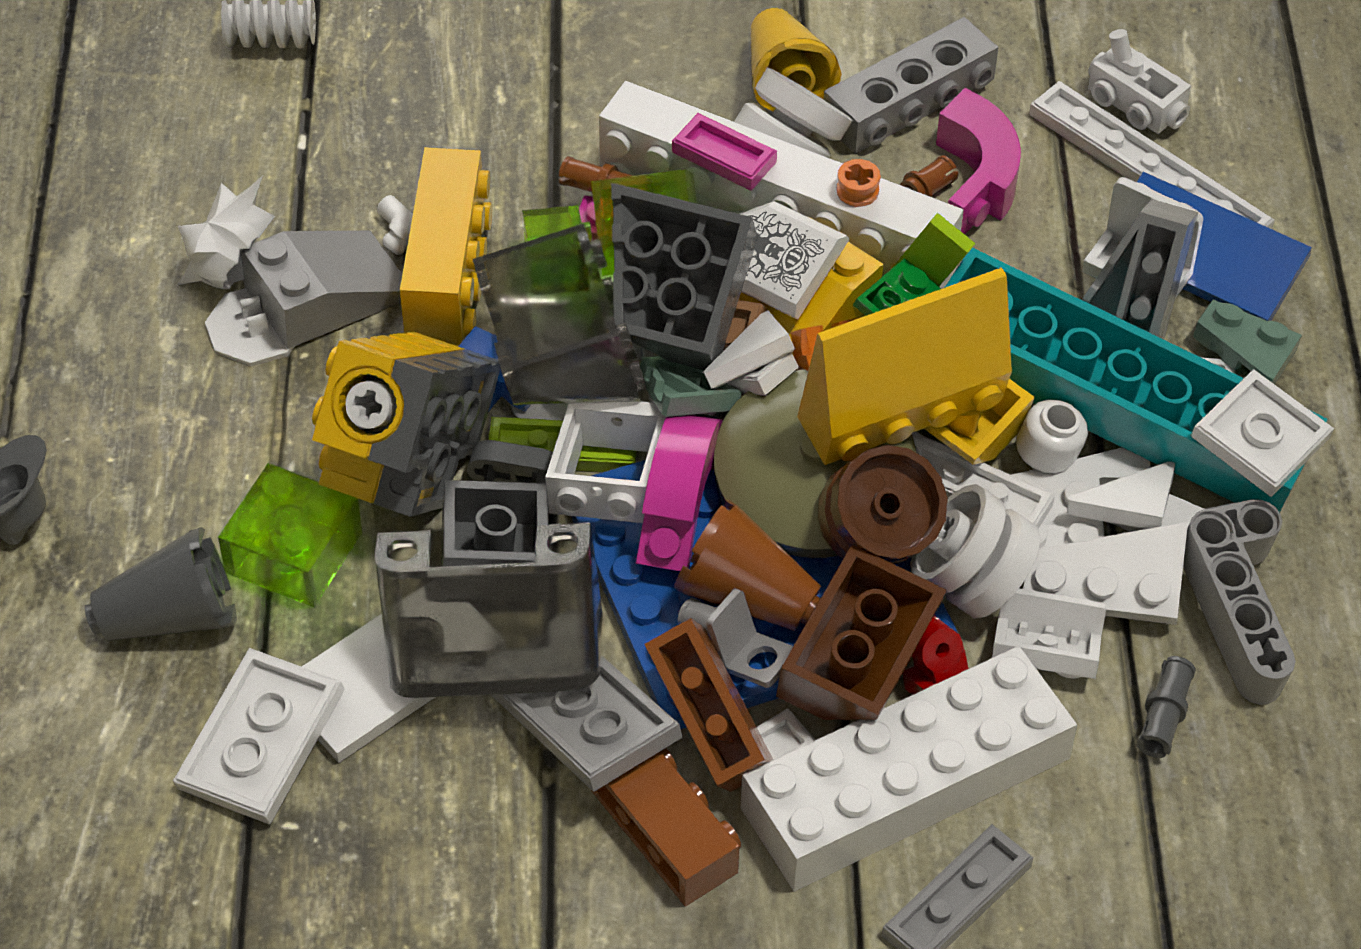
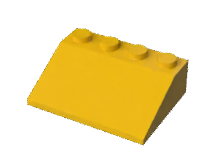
M1002 267L817 334L797 418L824 465L840 459L851 461L870 448L886 442L888 444L900 443L913 432L929 426L934 428L943 427L952 422L958 415L975 409L977 411L988 410L1002 400L1012 373L1007 275Z

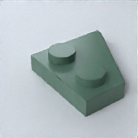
M1212 300L1198 320L1193 337L1207 349L1219 354L1221 360L1232 369L1237 370L1243 364L1250 371L1256 370L1275 384L1297 351L1302 335L1289 330L1279 322L1266 321L1246 313L1234 304Z

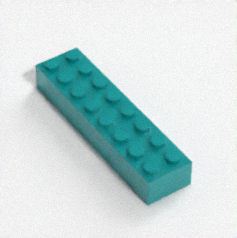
M973 247L962 259L945 287L1001 267L1007 275L1012 367L1010 379L1034 396L1033 404L1048 399L1066 402L1082 414L1087 422L1088 431L1157 465L1173 462L1175 463V474L1234 503L1247 500H1263L1276 507L1279 513L1281 512L1305 464L1270 497L1191 437L1195 425L1244 378ZM1313 412L1315 415H1317V416H1318L1319 418H1321L1323 421L1327 422V420H1328L1327 418H1325V417H1323V416H1321V415H1319V414Z

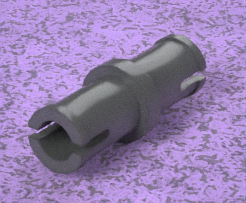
M1170 656L1167 658V661H1163L1156 689L1148 694L1145 702L1147 717L1141 735L1138 737L1137 746L1144 754L1150 757L1163 758L1166 754H1170L1177 725L1187 715L1188 703L1186 697L1196 669L1189 660L1183 657Z

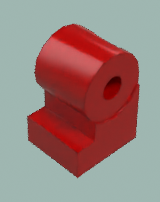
M934 616L912 655L914 667L905 670L902 676L905 689L914 695L968 670L966 653L960 635Z

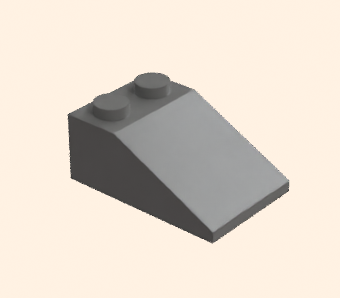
M370 230L283 231L252 243L250 249H241L245 288L251 297L259 296L262 313L266 314L267 320L287 349L401 303L400 285L402 273Z

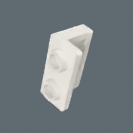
M1019 588L1000 608L992 658L1020 646L1036 669L1056 672L1058 675L1066 678L1086 677L1096 679L1106 605L1101 602Z

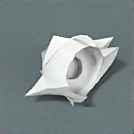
M263 175L238 196L221 183L207 220L201 224L178 226L186 253L191 259L178 285L203 281L216 288L230 289L234 282L244 280L241 249H250L252 243H255L256 239L262 235L275 217L273 214L255 206L257 191Z

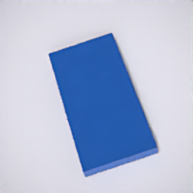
M1143 171L1137 181L1138 183H1142L1175 201L1191 206L1203 216V225L1193 274L1183 287V290L1209 302L1216 300L1221 303L1234 304L1246 313L1266 321H1272L1311 256L1312 247Z

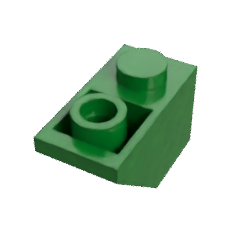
M904 258L861 294L853 303V309L856 317H864L940 290L941 288L929 279L924 271L915 267Z

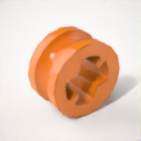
M852 159L840 166L836 187L840 200L855 207L872 204L877 199L880 190L881 175L878 167L864 159Z

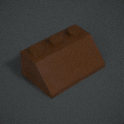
M851 545L781 667L776 697L823 720H877L944 599L947 590L859 547Z

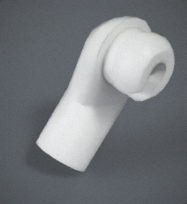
M389 195L383 198L377 207V212L390 224L389 228L391 229L383 237V244L396 255H401L405 252L408 245L413 213L394 196Z

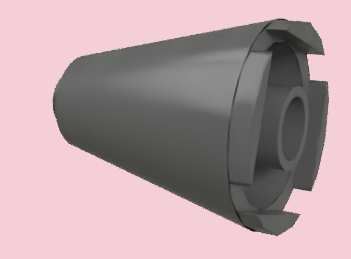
M200 527L190 530L91 592V603L85 605V615L92 632L95 635L102 633L107 641L222 629L234 625L237 622L235 604L225 607L223 599L225 591L231 590L229 579L211 537L203 539L205 529Z

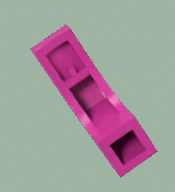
M964 88L939 113L936 145L965 161L975 172L948 200V204L964 209L961 232L966 234L972 226H980L988 214L1001 221L1008 213L1015 198L1021 147L1017 132L1006 115L987 99Z
M696 415L666 417L658 438L649 473L642 509L644 519L636 564L681 571L683 565L690 568L691 551L694 544L701 499L710 470L714 469L715 445L723 420Z

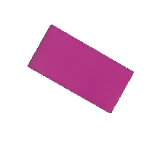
M697 113L672 140V153L750 191L755 188L777 163V150L700 113Z

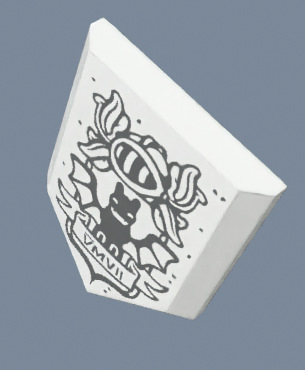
M775 201L740 213L741 215L753 217L758 237L741 292L798 320L850 238Z

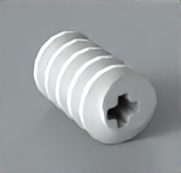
M223 0L221 9L223 43L226 47H234L239 36L243 47H252L257 36L260 46L262 48H269L274 36L278 47L286 48L292 36L295 46L297 48H304L310 36L311 42L314 45L316 34L314 0H304L302 5H298L297 0H286L285 5H280L279 0H268L267 4H262L261 0H250L249 4H245L244 0H233L232 4H227L226 0Z

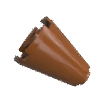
M729 499L726 500L724 506L721 505L694 545L691 551L693 555L690 560L693 563L689 569L683 565L674 584V589L718 606L736 588L744 592L751 617L793 631L797 629L800 623L806 625L821 599L817 595L822 587L737 504Z

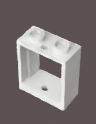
M571 395L545 476L549 513L643 523L644 514L642 509L649 473L658 438L666 416L661 414L654 402ZM614 417H618L622 419V421H616L614 420ZM583 445L648 452L640 481L575 475Z

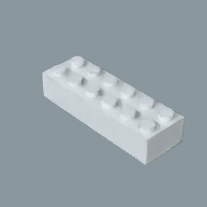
M1017 646L884 708L877 720H858L742 774L741 810L795 892L1070 759L1077 724L1021 647Z

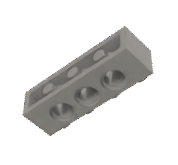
M963 17L824 91V100L853 120L841 141L853 153L857 154L872 145L880 144L888 136L901 129L917 124L923 117L936 110L946 107L964 88L973 91L985 87L995 78L999 47L968 19Z

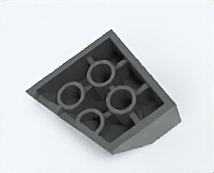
M611 183L613 201L612 242L614 245L613 295L615 333L667 361L705 370L724 349L758 240L753 217Z

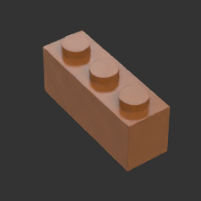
M690 618L644 644L718 787L732 792L742 786V774L774 760L717 650L713 646L706 629Z
M667 748L594 792L591 790L685 907L738 874L741 842L736 831L727 821L719 822L709 810L708 801L698 785L694 782L688 784L677 772L675 760Z

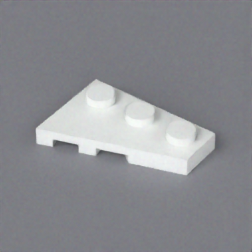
M1188 522L1040 548L1034 565L1024 581L1023 589L1101 602L1106 605L1105 616L1176 625Z

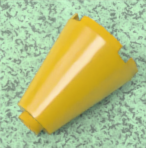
M766 9L754 18L751 24L752 90L757 102L772 112L776 109L762 99L755 89L767 68L779 72L824 100V91L841 81L842 73L833 51L783 9Z

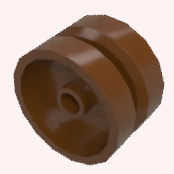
M884 445L864 451L829 477L820 494L818 520L824 539L837 556L844 559L851 545H854L897 565L917 555L937 539L946 521L948 498L941 476L928 459L909 448Z

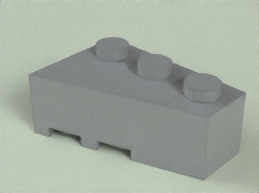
M1151 199L1139 213L1082 300L1161 339H1165L1199 212Z

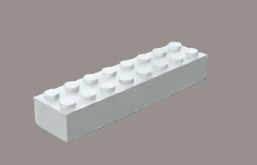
M628 81L622 84L599 115L600 166H603L605 163L617 166L620 172L654 180L655 185L653 188H655V194L737 214L775 201L847 235L850 238L848 242L883 263L882 277L891 270L937 212L961 231L964 209L882 178L879 183V195L872 204L859 207L848 205L840 200L836 190L838 170L843 163ZM697 113L777 150V163L752 191L672 153V140ZM956 268L940 285L941 289H943L946 286L951 276L955 272Z

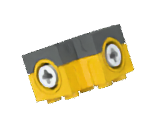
M416 332L389 334V337L381 335L373 336L370 339L364 337L352 339L351 341L340 340L338 345L332 349L327 359L325 368L326 375L329 376L324 396L319 398L312 414V423L316 425L312 440L324 444L319 457V468L322 470L318 485L370 503L374 502L375 505L409 517L442 508L445 480H453L459 459L465 458L466 455L471 456L474 445L481 440L503 361L467 349L464 350V348Z

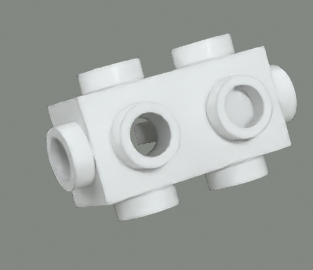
M1118 29L1112 31L1109 34L1112 48L1106 53H1099L1093 59L1088 70L1090 75L1088 89L1091 90L1094 100L1101 106L1108 107L1112 104L1126 113L1130 124L1140 130L1148 127L1159 134L1167 126L1173 129L1179 128L1186 120L1190 111V107L1187 104L1191 85L1150 60L1144 54L1131 48L1126 30Z

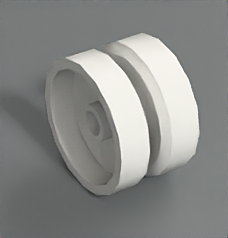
M767 68L755 89L762 99L776 109L772 112L757 103H745L734 122L830 158L831 154L828 148L811 136L812 131L831 141L841 140L853 120L808 89L779 72Z
M977 484L964 486L948 497L946 521L937 539L911 558V572L946 589L947 600L974 619L987 617L1001 608L1018 591L1029 575L1039 552L1041 541L1039 529L1018 512L1012 509L1005 510L1003 501Z

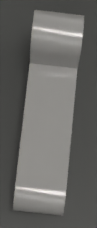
M1247 500L1204 509L1192 517L1187 528L1183 568L1237 690L1249 702L1263 705L1274 702L1280 696L1294 670L1296 661L1253 566L1263 562L1268 556L1281 529V514L1269 502Z

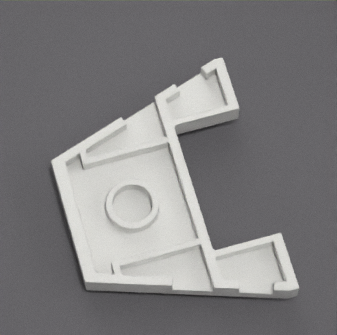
M1122 447L1077 458L1075 463L1067 470L1059 473H1043L1033 469L1013 474L1012 476L1055 495L1053 507L1039 527L1041 537L1039 549L1104 537L1103 521L1067 514L1070 495L1150 468V461Z

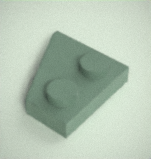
M660 356L643 357L641 359L638 377L661 414L666 417L691 414L702 417H714L716 412L729 411L741 398L742 391L728 383L711 389L704 375V370L670 362Z

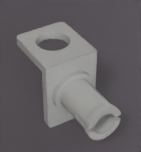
M736 588L733 589L717 608L701 603L700 600L690 598L683 603L678 613V623L681 624L692 618L706 629L713 646L729 674L766 688L771 687L778 680L781 667L793 646L756 632L743 591ZM761 652H772L777 655L775 663L765 669H753L749 666L751 658Z

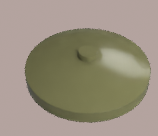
M804 369L791 373L767 395H756L748 391L733 405L724 418L718 432L714 451V476L723 505H725L728 499L737 504L789 555L806 558H827L837 556V554L823 537L818 520L819 498L829 477L850 461L840 459L824 465L797 418L808 371ZM912 434L900 443L888 444L886 442L873 447L892 445L909 448L916 452Z

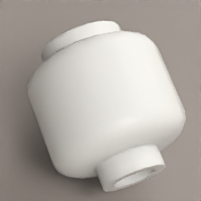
M1049 399L1038 402L1028 411L1016 437L1017 451L1023 461L1043 473L1065 471L1075 463L1088 436L1087 422L1076 408L1066 402Z

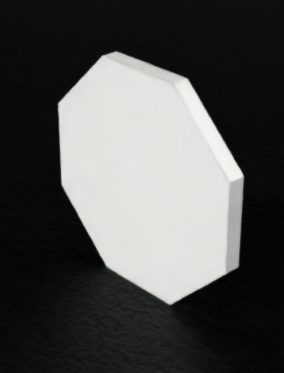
M246 288L225 294L205 321L215 353L248 366H255L288 357L294 347L287 349L267 320L266 314L262 313L259 296L251 297Z

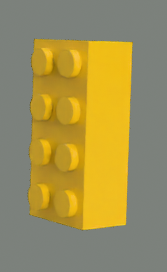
M424 147L400 285L404 334L416 332L459 346L476 326V309H471L473 301H480L482 275L476 271L478 265L486 264L487 238L482 237L484 230H491L492 203L484 202V199L489 198L490 171L482 170L480 150Z

